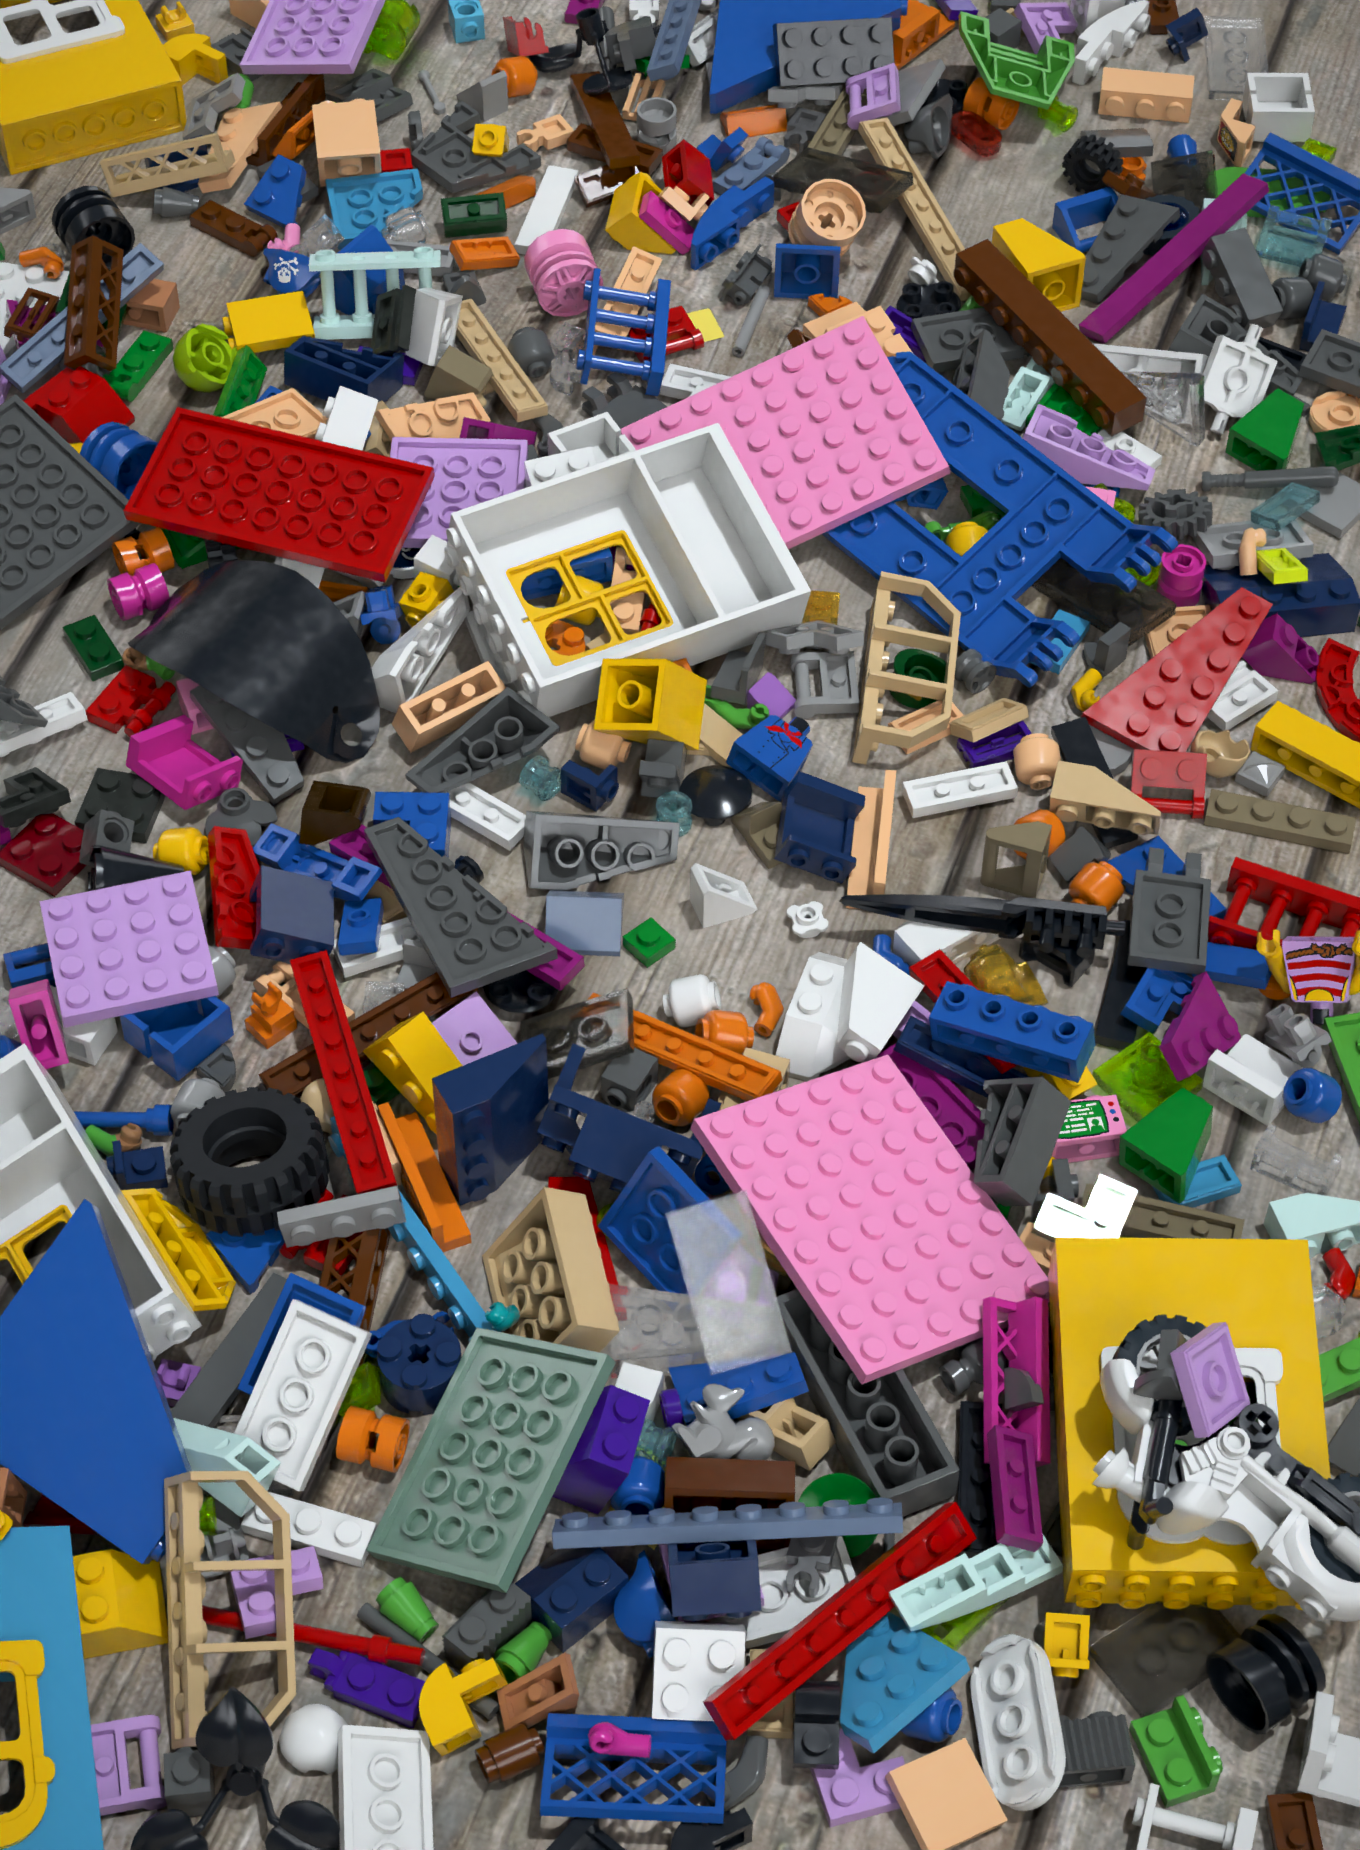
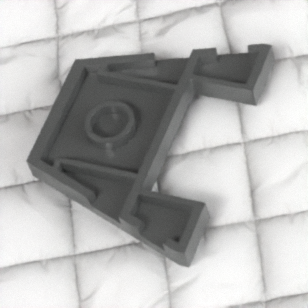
M462 100L454 106L455 111L451 116L446 115L441 120V127L435 133L430 132L411 153L412 164L451 193L541 167V156L523 143L503 154L502 157L474 155L472 152L473 139L464 134V132L474 127L475 123H480V113Z

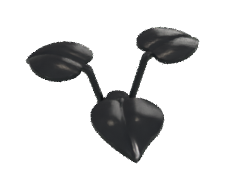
M587 8L576 14L579 27L575 30L577 44H562L549 48L547 53L529 56L530 61L537 70L544 73L558 72L571 67L575 62L574 58L581 56L583 40L586 41L587 45L595 46L603 72L590 76L583 82L582 86L586 94L602 95L611 90H621L628 87L633 80L632 72L630 70L625 71L624 67L608 71L600 43L603 42V36L609 29L607 28L606 21H602L599 9ZM661 24L653 28L655 39H657Z
M231 1687L221 1700L203 1717L197 1728L195 1739L200 1754L208 1762L218 1767L228 1766L226 1779L222 1781L219 1791L200 1821L194 1826L187 1813L180 1809H166L153 1814L137 1830L130 1849L209 1850L207 1840L199 1833L206 1828L230 1790L238 1796H248L257 1790L260 1791L267 1819L270 1824L275 1826L266 1836L265 1847L267 1850H340V1825L335 1816L326 1807L310 1800L289 1803L282 1809L280 1818L275 1814L268 1789L270 1783L263 1778L266 1762L270 1758L274 1746L271 1729L257 1707L239 1690Z

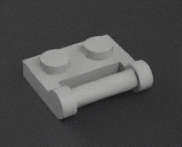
M849 651L848 654L834 655L828 652H800L791 657V670L795 673L797 700L794 703V710L797 717L809 719L815 714L859 713L854 651ZM811 669H819L821 696L811 697L809 671Z

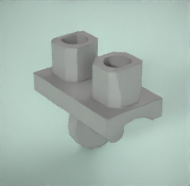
M1285 1003L1280 1004L1265 1015L1272 1028L1264 1034L1268 1044L1287 1054L1291 1061L1303 1068L1313 1067L1321 1057V1045H1327L1332 1042L1327 1031L1311 1023L1307 1015L1303 1013L1294 1014L1291 1007Z

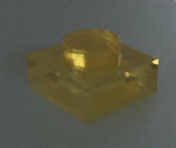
M811 590L803 616V623L820 620L837 625L840 593Z

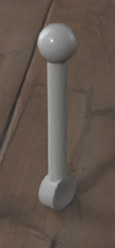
M427 70L419 71L418 78L424 82L433 100L434 113L438 115L444 114L446 106L443 102L439 101L429 80V72Z

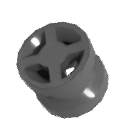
M976 649L965 651L956 660L955 679L957 681H964L966 688L973 694L985 690L996 675V667L989 661H983L981 653Z

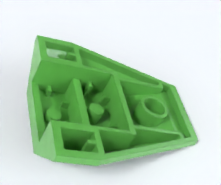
M960 11L959 34L990 94L1048 110L1075 62L1074 43L1045 35L1037 55L990 42L989 19Z

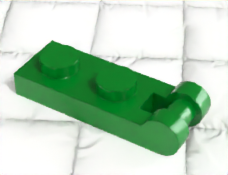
M143 330L117 363L116 369L112 370L109 374H104L102 377L106 379L122 400L132 402L174 349L172 339Z

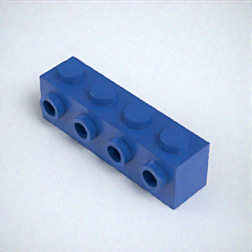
M947 981L929 1015L932 1040L1077 1083L1096 1046L1093 1023L1087 1022L1079 1016L1059 1014L1041 1005L1032 1006L1021 1003L1006 995H994L977 990L968 984L959 985Z

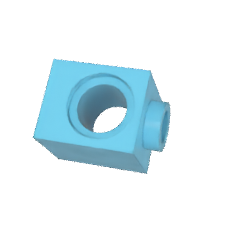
M448 0L449 24L455 42L462 43L485 39L484 13L480 1Z

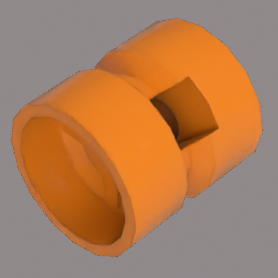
M978 77L970 85L965 95L963 111L980 121L985 119V123L1003 131L1014 121L1020 102L990 94L983 78Z
M159 527L139 533L137 540L130 536L112 543L114 559L120 574L128 573L133 576L135 569L152 563L158 566L161 573L174 568L175 564L171 548L165 534ZM139 552L141 553V556L143 558L142 560H140L138 556Z
M351 1405L347 1409L340 1426L336 1444V1457L340 1460L360 1465L365 1460H369L372 1468L396 1473L401 1466L406 1452L410 1421L388 1414L378 1419L374 1411ZM379 1434L376 1447H373L376 1435Z

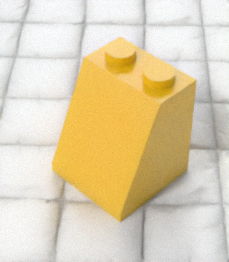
M1023 218L993 226L992 244L1060 312L1080 307L1086 256L1082 252Z
M603 659L594 730L621 736L625 739L647 744L648 739L684 742L687 750H699L707 680L668 659Z

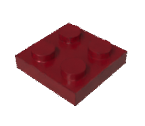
M53 813L37 815L0 851V866L55 897L87 866L79 862L84 830Z

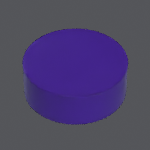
M676 1388L662 1390L659 1393V1401L666 1430L673 1432L674 1430L671 1426L675 1423L684 1425L679 1395Z

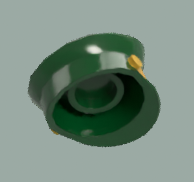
M904 649L895 656L893 662L894 674L944 683L946 662L935 656V654L920 649ZM890 691L896 701L914 709H920L938 701Z

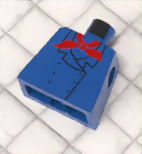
M770 715L734 741L726 763L781 802L784 790L796 774L801 771L813 746L812 741L806 737L810 732V726L801 717H794L789 723H786L777 715Z

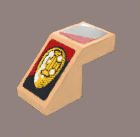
M1231 98L1220 117L1217 141L1234 166L1242 167L1251 152L1256 126L1240 121L1243 101Z

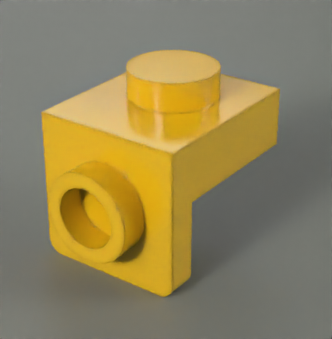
M475 123L472 146L474 155L502 157L504 152H508L510 141L506 126Z
M1045 1612L1043 1650L1050 1661L1052 1676L1079 1678V1669L1089 1670L1090 1615Z

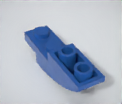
M765 176L745 190L734 185L711 204L701 217L693 234L691 242V268L696 271L727 249L735 246L739 242L740 229L774 207V181Z

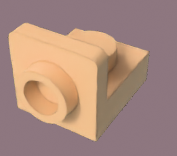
M670 186L665 187L658 195L671 209L676 210L686 222L691 221L692 218L697 221L708 209L705 203L710 198L706 193H702L690 205L688 203L690 197L677 186L674 189Z

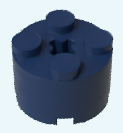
M418 1314L412 1319L396 1324L386 1332L377 1345V1360L381 1390L386 1400L394 1408L408 1414L409 1410L423 1411V1415L434 1414L462 1358L460 1343L455 1333L448 1326L434 1320L428 1314Z

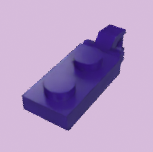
M315 1648L308 1661L309 1673L326 1680L324 1688L333 1692L334 1698L408 1728H414L420 1716L419 1698L425 1681L381 1663L369 1661L368 1658L355 1653L350 1654L347 1651H341L339 1656L334 1653Z

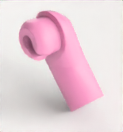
M295 223L287 224L285 226L284 240L275 238V243L270 240L267 244V249L297 252L300 248V226Z

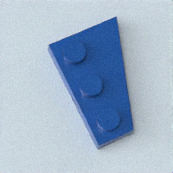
M795 1352L668 1367L674 1387L679 1395L682 1413L687 1426L696 1419L689 1403L695 1401L704 1408L707 1406L702 1396V1390L708 1384L715 1383L730 1389H744L745 1394L728 1411L731 1419L809 1392Z

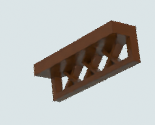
M309 74L303 82L298 81L282 100L280 111L257 137L258 150L255 154L246 158L248 164L259 167L275 159L273 151L285 133L312 110V105L320 104L326 100L324 74Z
M93 235L72 246L64 365L76 369L78 366L90 362L108 371H112L117 366L124 250ZM102 252L112 256L110 270H108L102 260ZM101 280H104L110 291L109 299L105 298L100 289ZM100 309L108 320L107 329H104L98 319ZM98 339H100L106 350V357L96 353Z
M388 1228L363 1231L361 1235L351 1242H348L344 1237L330 1238L319 1286L335 1293L343 1289L350 1300L366 1306L360 1328L368 1332L371 1329L390 1239ZM351 1255L356 1261V1267L341 1277L335 1271V1266L338 1262ZM365 1351L355 1373H361Z

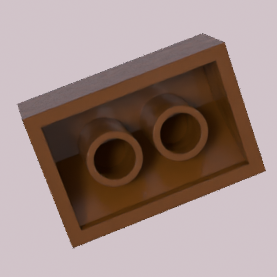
M666 1457L664 1508H671L675 1513H689L694 1508L700 1506H714L718 1508V1511L736 1510L737 1506L744 1504H758L762 1506V1509L779 1508L783 1503L795 1502V1461ZM791 1538L756 1540L757 1554L760 1555L789 1547Z

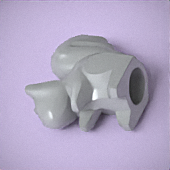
M715 1383L706 1385L702 1390V1396L707 1406L704 1408L695 1401L689 1403L696 1419L688 1426L681 1423H675L671 1426L692 1458L732 1459L736 1457V1459L767 1460L771 1456L775 1446V1438L772 1429L766 1421L757 1417H749L735 1424L728 1414V1411L745 1394L744 1389H730Z

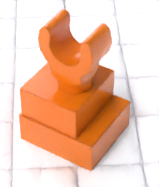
M271 981L267 983L268 990L263 997L253 992L251 999L255 1004L250 1006L252 1015L244 1020L246 1030L267 1049L297 1029L294 1010L281 999V990Z

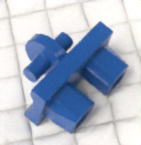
M392 585L371 588L369 592L365 593L367 609L360 615L362 625L372 622L370 626L372 637L381 644L393 643L401 634V624L398 618L404 612L399 603H395Z

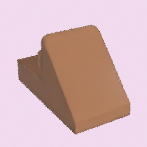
M567 1653L561 1654L496 1691L504 1730L523 1723L528 1729L546 1719L548 1713L575 1714L579 1698L571 1656Z

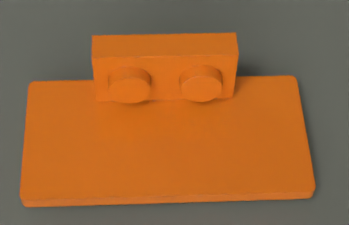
M908 0L907 16H901L900 28L893 31L894 63L897 69L902 68L955 27V20H949L947 16L940 13V10L933 6L928 7L917 0Z

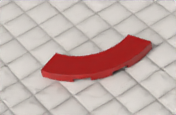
M1328 638L1322 648L1319 664L1317 665L1315 681L1317 696L1326 716L1338 731L1353 741L1360 743V699H1357L1353 689V669L1358 662L1360 652Z

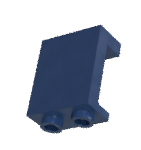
M799 771L784 790L774 859L794 868L821 876L826 880L842 884L856 866L857 859L850 856L854 821L864 808L866 796Z
M261 865L250 890V902L256 903V935L250 946V954L290 964L291 959L327 950L328 956H330L334 947V888L331 886L333 882Z

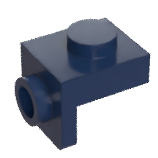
M1198 8L1191 10L1166 25L1169 38L1166 39L1167 46L1174 56L1179 54L1184 62L1190 60L1187 47L1209 35L1203 15Z

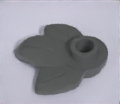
M230 788L221 794L217 802V810L207 817L205 832L207 836L214 826L244 829L247 831L253 848L262 836L261 826L275 823L278 821L274 807L268 802L253 800L241 788Z

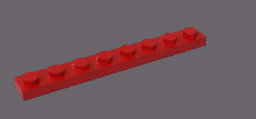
M324 950L291 959L292 972L356 1193L362 1194L397 1186L328 952Z
M956 1502L945 1503L703 1701L725 1740L737 1739L892 1610L895 1606L889 1597L890 1591L949 1562L977 1539Z

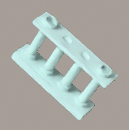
M424 246L417 247L414 251L335 253L333 250H319L315 254H310L309 271H320L323 313L320 316H314L313 329L315 338L323 340L372 338L375 314L368 311L366 270L385 269L388 292L396 288L400 289L399 269L418 268L419 289L424 287L432 289L431 268L441 267V250H434L431 247ZM353 270L355 312L352 315H339V313H336L333 271Z

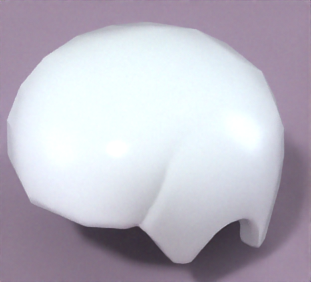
M322 1704L305 1705L286 1718L279 1736L281 1753L293 1767L303 1773H307L310 1770H319L330 1774L338 1769V1731L342 1724H348L329 1706Z

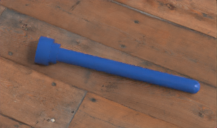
M155 1104L154 1108H147L146 1112L73 1111L82 1127H88L93 1124L96 1127L121 1128L128 1123H133L140 1128H146L147 1132H153L154 1136H172L174 1121L170 1114L172 1105Z

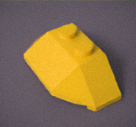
M155 1188L121 1190L193 1311L225 1309L236 1281L206 1238L201 1227L178 1207L162 1199L163 1195Z

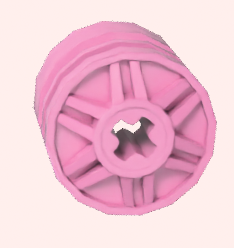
M567 229L548 231L537 237L529 245L524 256V263L543 310L553 316L560 317L574 316L588 310V300H583L584 285L586 280L592 281L594 268L598 267L594 262L593 255L584 237L574 230ZM601 274L599 286H603V279Z

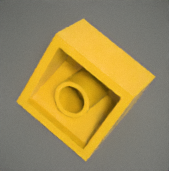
M639 172L615 189L605 231L613 240L618 241L627 250H632L634 246L645 252L673 254L676 252V249L639 218L643 196L649 191L658 196L662 191L645 174Z
M113 1549L73 1556L84 1659L168 1643V1621L159 1561L151 1560L149 1564H141L127 1553Z

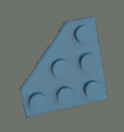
M418 169L325 179L338 250L344 248L370 225L375 226L383 235L423 199V189Z
M888 1612L847 1646L840 1724L844 1734L874 1754L970 1671L966 1657L919 1629L910 1632L903 1619Z

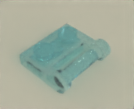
M1270 205L1256 252L1261 258L1301 267L1305 258L1310 259L1314 254L1323 253L1333 219L1323 217L1320 220L1280 210V206ZM1276 223L1286 224L1310 231H1315L1318 233L1317 235H1313L1293 229L1276 226Z

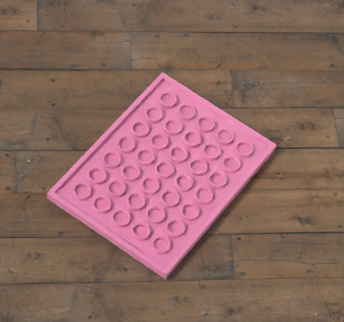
M863 316L621 428V434H625L635 449L639 450L719 423L788 549L950 474L948 463Z
M889 1055L694 1119L690 1128L861 1385L982 1338L983 1299L995 1297L1017 1303L1036 1296L1048 1299L1049 1302L1048 1277L990 1196L974 1183L973 1172ZM997 1311V1323L1001 1329L1008 1327V1313Z

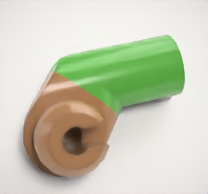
M132 647L127 648L123 652V662L126 666L138 671H154L163 680H169L175 674L174 670L159 664Z
M133 1123L122 1126L121 1133L113 1135L108 1134L93 1124L85 1129L94 1147L108 1156H114L112 1141L120 1140L123 1152L137 1150L142 1144V1129Z

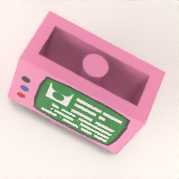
M1093 1095L1086 1099L1071 1100L1052 1156L1055 1159H1068V1163L1119 1156L1120 1136L1127 1129L1117 1096Z

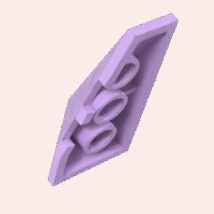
M1040 404L1037 405L1023 435V439L1082 484L1148 490L1156 471L1155 469L1122 449L1113 451L1106 447L1103 443L1104 438L1097 433L1091 434L1090 437L1076 428L1078 422L1071 417Z

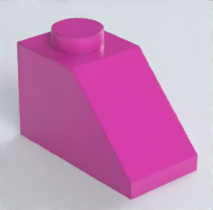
M48 979L10 989L8 1001L22 1045L25 1043L45 1069L69 1063L59 1014Z

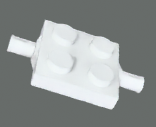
M1249 325L1250 327L1244 342H1236L1226 336L1216 337L1194 395V399L1210 405L1217 412L1210 428L1211 432L1223 435L1229 417L1241 419L1263 401L1278 361L1264 355L1256 347L1263 328L1258 325Z

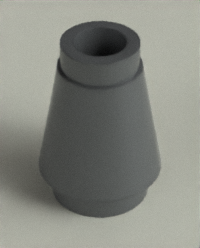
M163 186V189L155 188L153 214H160L161 218L187 216L198 209L199 196Z

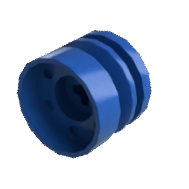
M109 422L100 425L89 434L82 445L80 455L129 500L158 442L145 435H140L137 431L130 429L124 424Z

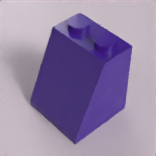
M613 1385L604 1387L552 1497L598 1515L629 1475L650 1400Z

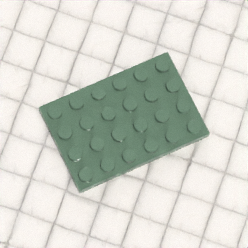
M477 1327L366 1551L376 1559L507 1593L616 1362L608 1354Z

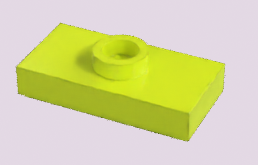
M1286 548L1256 551L1257 569L1273 584L1308 581V569Z

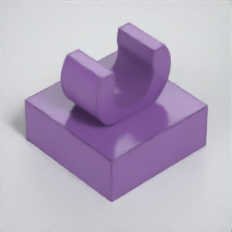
M161 1358L157 1374L169 1406H175L201 1371V1367Z

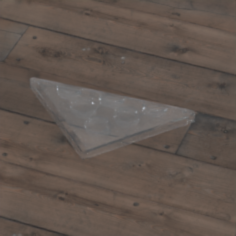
M1121 371L1147 397L1145 415L1195 447L1202 443L1205 439L1204 375L1200 373Z

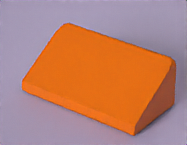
M778 104L721 112L720 120L727 136L739 127L748 134V137L787 130L786 108H779Z
M312 110L285 133L273 151V156L277 157L280 154L293 160L315 141Z
M518 175L476 195L503 192L505 208L507 209L535 196L536 181L532 176Z

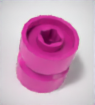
M1179 544L1171 553L1163 552L1161 558L1162 562L1160 564L1156 597L1167 608L1195 606L1199 602L1202 589V579L1204 578L1206 567L1205 555L1191 545Z
M155 563L135 569L133 576L123 573L107 579L111 600L122 621L142 615L144 608H147L149 611L157 610L170 598L165 580Z

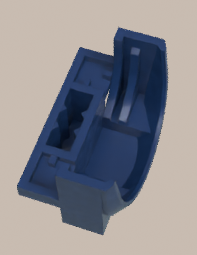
M573 1043L537 1130V1136L543 1138L541 1145L563 1153L566 1148L570 1153L567 1165L574 1167L573 1175L592 1183L595 1182L596 1177L611 1182L609 1189L618 1194L621 1193L647 1153L657 1146L668 1150L667 1155L691 1179L704 1151V1148L694 1134L687 1138L571 1091L578 1067L586 1048ZM708 1098L701 1116L719 1111L721 1103ZM578 1114L586 1117L581 1130L576 1123Z

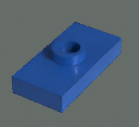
M382 898L344 902L338 939L340 955L378 952L384 912Z

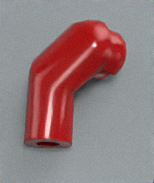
M1333 1248L1322 1257L1332 1275L1330 1276L1331 1281L1321 1286V1292L1329 1303L1335 1304L1341 1298L1345 1300L1350 1296L1356 1282V1277L1341 1249Z

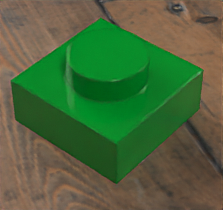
M651 917L622 936L623 947L647 968L676 949V939Z

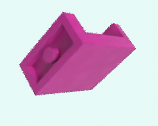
M181 715L131 735L126 766L182 809L187 810L220 796L227 789L238 788L241 780L243 759L239 756H234L223 762L219 761L191 740L194 721L186 715Z

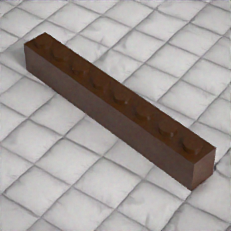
M988 239L956 254L953 274L957 284L964 287L974 297L979 306H983L995 322L1013 337L1016 344L1022 346L1032 356L1035 363L1042 366L1052 376L1054 382L1061 386L1073 398L1074 402L1093 418L1097 426L1102 427L1112 437L1143 421L1147 397Z

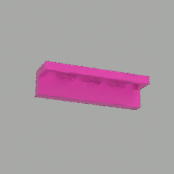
M1035 1296L1017 1303L995 1297L983 1299L984 1463L990 1464L987 1433L995 1425L1033 1435L1036 1467L1051 1464L1048 1299ZM997 1311L1008 1313V1331L1005 1334L997 1323ZM1001 1350L1009 1360V1368L1029 1372L1035 1384L1040 1385L1044 1404L1017 1412L1009 1410V1413L1005 1416L998 1405V1394L1001 1391L1004 1393V1372L998 1365V1353Z

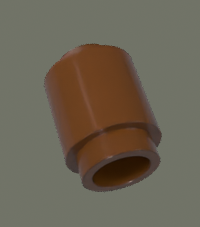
M523 1723L484 1740L483 1746L475 1750V1756L480 1769L489 1784L496 1780L503 1783L540 1765L539 1755L545 1753L537 1730L534 1727L528 1730Z

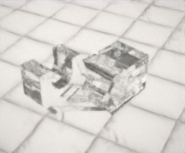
M566 322L549 339L554 353V358L551 360L550 384L556 391L570 396L573 393V382L577 384L581 382L582 371L577 370L574 364L577 361L579 349L584 350L585 329Z

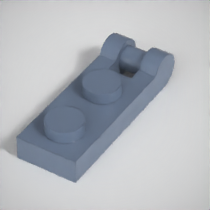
M764 136L760 137L754 148L713 180L714 192L722 195L734 185L742 190L747 189L755 181L757 182L764 178L766 174L776 172L789 158L790 150L782 145H773L772 140Z

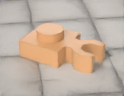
M560 114L533 123V130L523 129L518 131L517 144L524 143L534 152L543 145L547 150L566 144L567 139L574 130Z

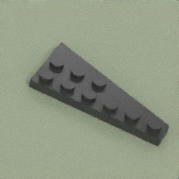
M400 817L364 829L365 839L451 998L558 959L557 948L548 941L544 943L534 935V929L527 923H520L507 912V907L468 874L466 876L461 874L454 868V862L445 855L441 857L429 847L428 841Z

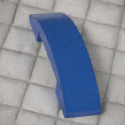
M273 823L269 825L253 847L256 858L272 868L333 882L331 886L334 888V897L343 900L362 901L383 873L380 867L352 856L348 861L312 845L299 843L300 836L297 833Z

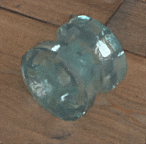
M538 755L529 760L520 773L519 783L525 789H533L536 797L541 801H548L561 789V769L551 767L550 762L545 757Z
M677 791L662 794L656 802V821L680 823L679 837L686 835L692 827L691 813L693 805L691 799L686 794Z
M645 1418L634 1457H646L658 1463L664 1469L666 1467V1457H671L677 1440V1435L672 1427L662 1429L657 1427L653 1420Z

